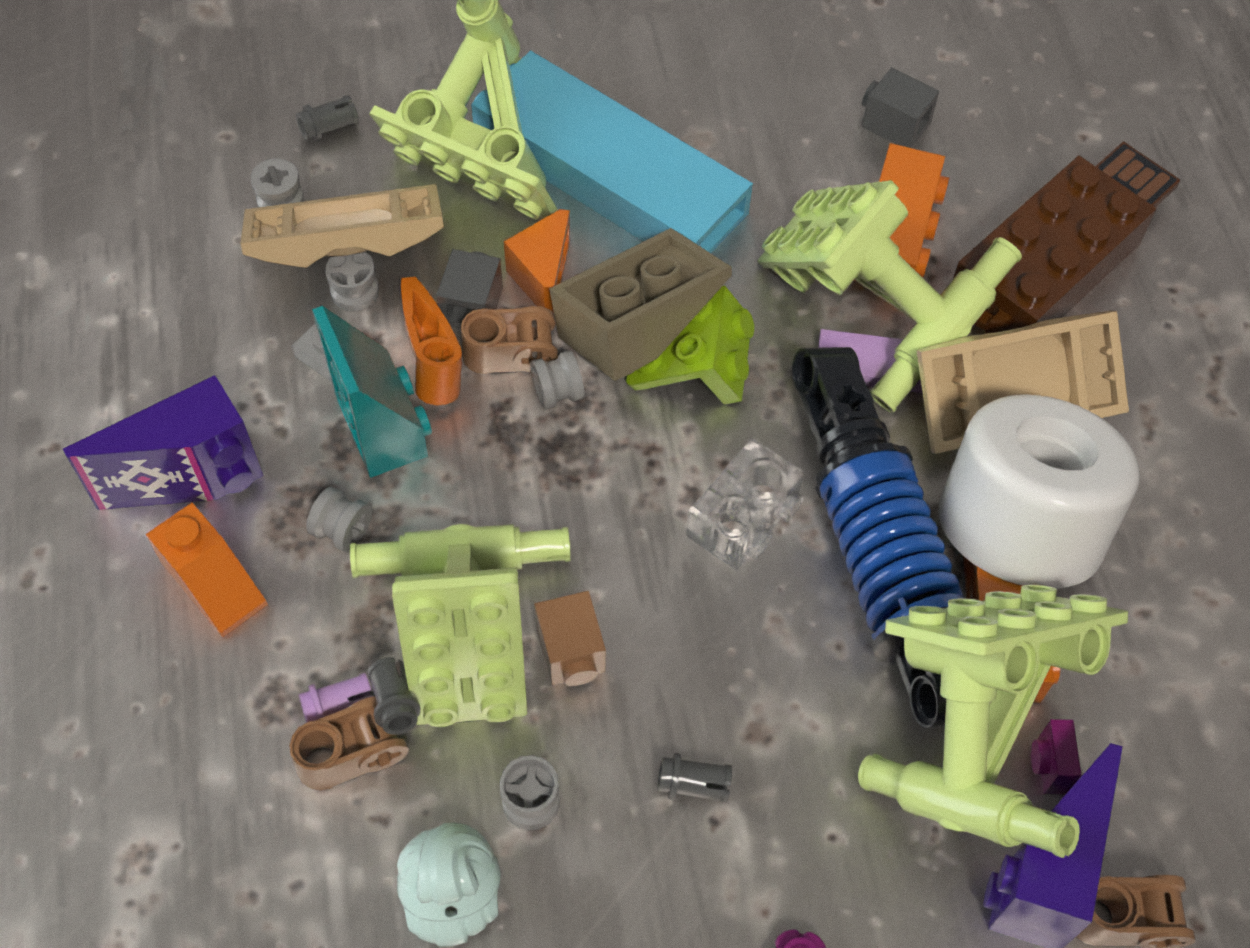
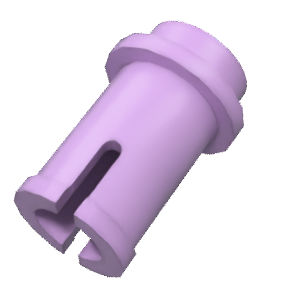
M363 673L359 674L358 677L318 689L315 688L314 684L309 685V691L299 694V699L307 723L346 709L352 704L373 695H370V684L366 674Z

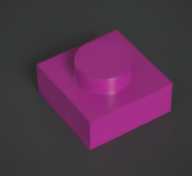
M1050 719L1039 737L1032 742V769L1034 774L1041 775L1043 794H1066L1082 776L1074 720Z

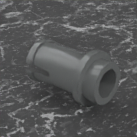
M349 95L314 108L309 104L303 106V111L296 113L297 124L305 140L313 138L315 141H319L322 139V134L349 125H355L359 122L355 104L352 103Z
M393 657L377 660L368 669V678L372 684L377 704L373 714L374 720L388 734L398 735L406 733L417 724V717L420 715L421 710L420 704L415 697L411 696L408 690L403 662L400 659L396 662Z
M674 753L673 758L662 757L657 792L668 793V799L675 800L676 794L720 800V802L727 803L730 794L727 786H731L732 765L725 764L724 766L681 760L680 753Z

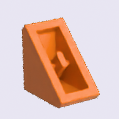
M559 209L504 241L506 272L536 306L547 308L553 313L549 288L561 283L563 280L571 241L570 210Z

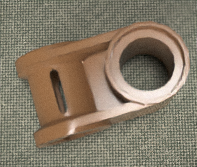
M529 306L517 309L482 308L473 310L465 316L461 324L462 358L464 364L469 370L479 374L519 371L531 373V361L540 358L547 362L556 360L558 358V351L552 345L551 334L556 325L554 313L542 306ZM532 321H536L537 327L532 328ZM532 352H537V358H533Z
M375 696L362 699L346 709L315 721L307 722L298 727L292 735L289 747L297 776L304 785L310 789L320 791L331 789L336 785L366 773L389 768L406 757L409 752L406 741L398 738L397 735L386 733L382 727L376 724L373 716L374 709L377 706ZM371 729L375 730L378 739L374 738ZM328 748L333 751L331 757L323 763L313 764L305 761L309 753L315 749Z
M1176 875L1100 877L1096 900L1106 905L1110 910L1112 923L1103 921L1094 911L1092 923L1077 935L1076 938L1085 944L1093 946L1181 948L1194 944L1196 941L1195 933L1192 929L1187 928L1181 893L1187 889L1185 879Z

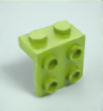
M725 285L722 286L656 360L627 375V384L633 390L639 391L700 378L724 405L741 402L744 381L749 375L747 360L750 338L754 335V321L751 313L742 307Z

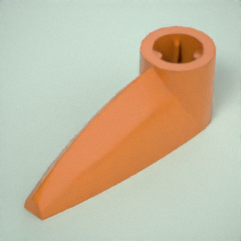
M415 276L401 278L405 325L410 346L416 360L415 393L420 400L427 404L446 405L452 403L459 397L461 391V346L446 317L422 283Z

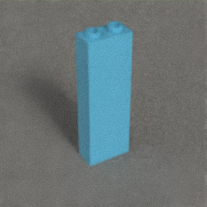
M531 50L517 63L510 65L523 137L543 170L546 181L644 242L672 228L712 253L749 214L752 182ZM483 90L471 104L473 123L493 130L495 128L488 91Z

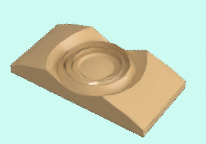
M432 184L245 209L240 242L243 255L270 263L307 268L324 256H348L368 250L385 256H392L424 241L444 228L437 186Z
M1110 310L1049 319L1022 328L966 336L917 350L931 452L935 454L959 449L967 426L976 412L986 404L1006 396L1030 394L1057 398L1087 409L1101 418L1129 412L1117 311Z

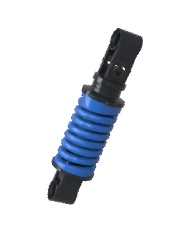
M851 347L801 348L793 358V383L796 390L800 393L810 421V428L817 440L816 452L819 461L825 466L815 478L817 482L815 489L818 496L824 500L827 515L832 521L834 534L839 539V548L841 554L845 557L847 571L852 575L853 588L859 594L858 599L861 609L866 613L867 627L874 632L871 635L873 638L872 650L875 658L884 663L898 664L910 698L912 713L922 727L945 726L946 698L940 695L941 675L912 667L905 657L904 637L885 633L886 620L908 616L910 607L934 606L948 608L949 600L964 598L958 578L951 573V560L944 554V542L937 536L938 527L936 522L930 518L931 509L923 500L924 491L917 483L919 481L912 463L914 460L913 456L906 446L889 443L890 435L885 423L878 417L873 397L861 373L857 354Z

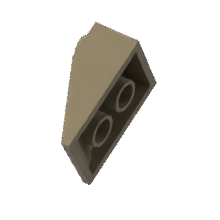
M670 228L549 288L558 337L612 380L617 381L656 360L732 276V267Z

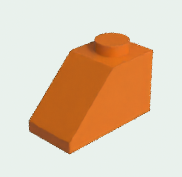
M192 502L146 533L161 564L222 638L268 605L266 599L223 537Z

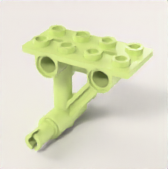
M458 0L456 4L457 15L464 25L467 34L437 89L430 91L420 89L409 93L403 99L395 114L374 105L369 115L379 126V135L393 144L395 147L393 153L403 161L418 166L420 161L433 166L432 170L437 175L452 183H458L459 179L473 184L472 188L477 193L489 200L498 201L499 197L507 199L514 203L513 207L529 218L538 220L540 215L547 217L558 211L545 188L546 176L522 133L510 65L517 63L521 59L518 56L520 43L512 28L513 21L504 12L499 0ZM483 73L485 75L495 128L493 130L464 119L468 113L466 105Z
M892 180L835 188L829 187L816 191L812 189L805 193L794 205L792 211L796 215L786 227H778L766 238L762 244L765 252L757 262L763 268H771L786 283L803 293L810 288L815 280H818L829 290L841 295L855 280L916 322V325L896 347L894 354L896 361L877 384L869 390L875 403L884 410L894 413L902 400L917 382L921 380L917 350L968 336L975 322L994 303L996 296L995 288L1013 266L1022 259V254L1006 239L996 237L992 245L971 270L965 269L959 272L945 290L939 294L898 254L899 247L889 238L908 216L907 208L894 195L899 187Z
M457 524L443 530L405 532L404 535L399 536V541L364 544L350 543V565L353 578L371 575L402 574V576H396L395 583L392 584V598L408 690L411 696L418 700L421 707L416 725L428 724L434 727H446L455 722L487 720L490 722H504L513 717L527 715L517 570L522 569V564L570 562L568 527L520 532L519 527H514V524L483 527Z
M1024 585L1021 586L1020 594L995 591L986 593L984 601L964 598L951 599L948 601V608L913 606L909 608L908 616L887 619L885 633L904 637V651L908 663L914 668L941 675L940 695L946 698L943 767L924 761H916L905 765L883 758L878 754L868 755L862 761L858 771V782L861 788L897 799L899 805L906 812L937 821L947 829L968 832L1004 847H1013L1025 843L1051 852L1060 858H1064L1065 855H1071L1077 846L1080 834L1078 821L1074 817L1069 815L1063 816L1032 805L1031 800L1022 792L994 783L1050 667L1054 666L1088 675L1098 673L1105 665L1109 655L1111 627L1127 624L1128 611L1108 607L1107 598L1102 596L1077 594L1067 599L1057 597V589L1054 587Z

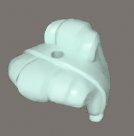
M455 822L443 823L437 828L418 834L400 853L397 863V893L401 904L404 906L408 929L418 936L419 939L436 944L439 948L455 947L467 943L469 936H474L484 930L487 923L492 922L498 916L497 895L501 878L498 859L494 856L487 840L474 828ZM450 906L456 908L453 910H446V908Z

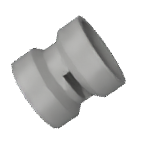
M533 755L521 756L511 761L503 770L499 781L503 811L507 819L517 828L527 831L539 830L549 825L557 816L560 807L558 774L552 764L541 757ZM541 796V799L537 803L533 804V802L537 801Z

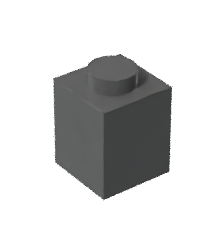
M891 67L880 82L874 80L869 85L863 96L862 106L866 107L862 127L897 145L912 148L932 121L939 90Z
M452 249L436 294L437 305L451 327L461 329L462 320L473 310L497 308L503 289L501 259L482 252H466Z

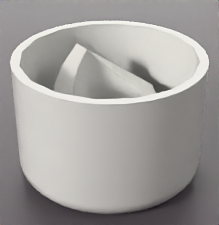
M1021 394L1002 397L979 409L969 422L940 498L938 507L939 520L949 541L965 558L998 578L1022 586L1045 585L1056 589L1074 586L1092 577L1101 566L1136 494L1140 478L1139 465L1127 440L1107 421L1087 409L1061 399L1041 395Z

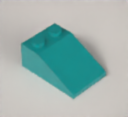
M324 306L312 309L337 402L369 477H375L428 457L425 436L432 434L431 425L423 406L419 405L413 408L408 397L414 394V390L404 365L395 368L390 354L385 347Z

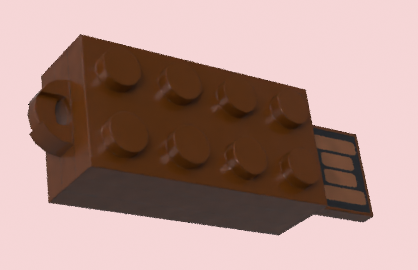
M1124 141L1096 166L1078 155L958 262L953 279L959 272L965 269L971 270L989 249L996 237L1006 239L1022 254V259L1013 266L995 288L996 296L994 303L984 311L974 326L985 330L984 333L988 334L1022 328L1044 320L1064 317L1140 245L1157 210L1156 207L1178 187L1181 180Z

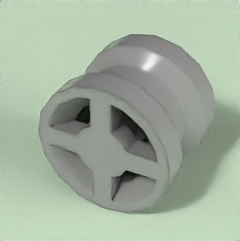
M280 158L267 159L253 169L251 184L256 193L258 207L304 202V193L300 186L298 170L290 161Z
M366 252L330 257L326 263L325 273L330 285L329 290L333 302L339 308L346 311H360L374 304L379 295V285L375 276L376 270L373 259Z
M572 351L562 352L556 360L548 362L541 358L531 361L530 366L534 386L544 410L554 408L560 400L568 398L576 402L585 398L582 376Z
M330 486L318 496L309 512L306 523L307 533L319 539L328 537L333 540L336 548L348 553L350 552V543L359 544L363 539L372 519V506L361 500L351 502L346 499L343 491Z

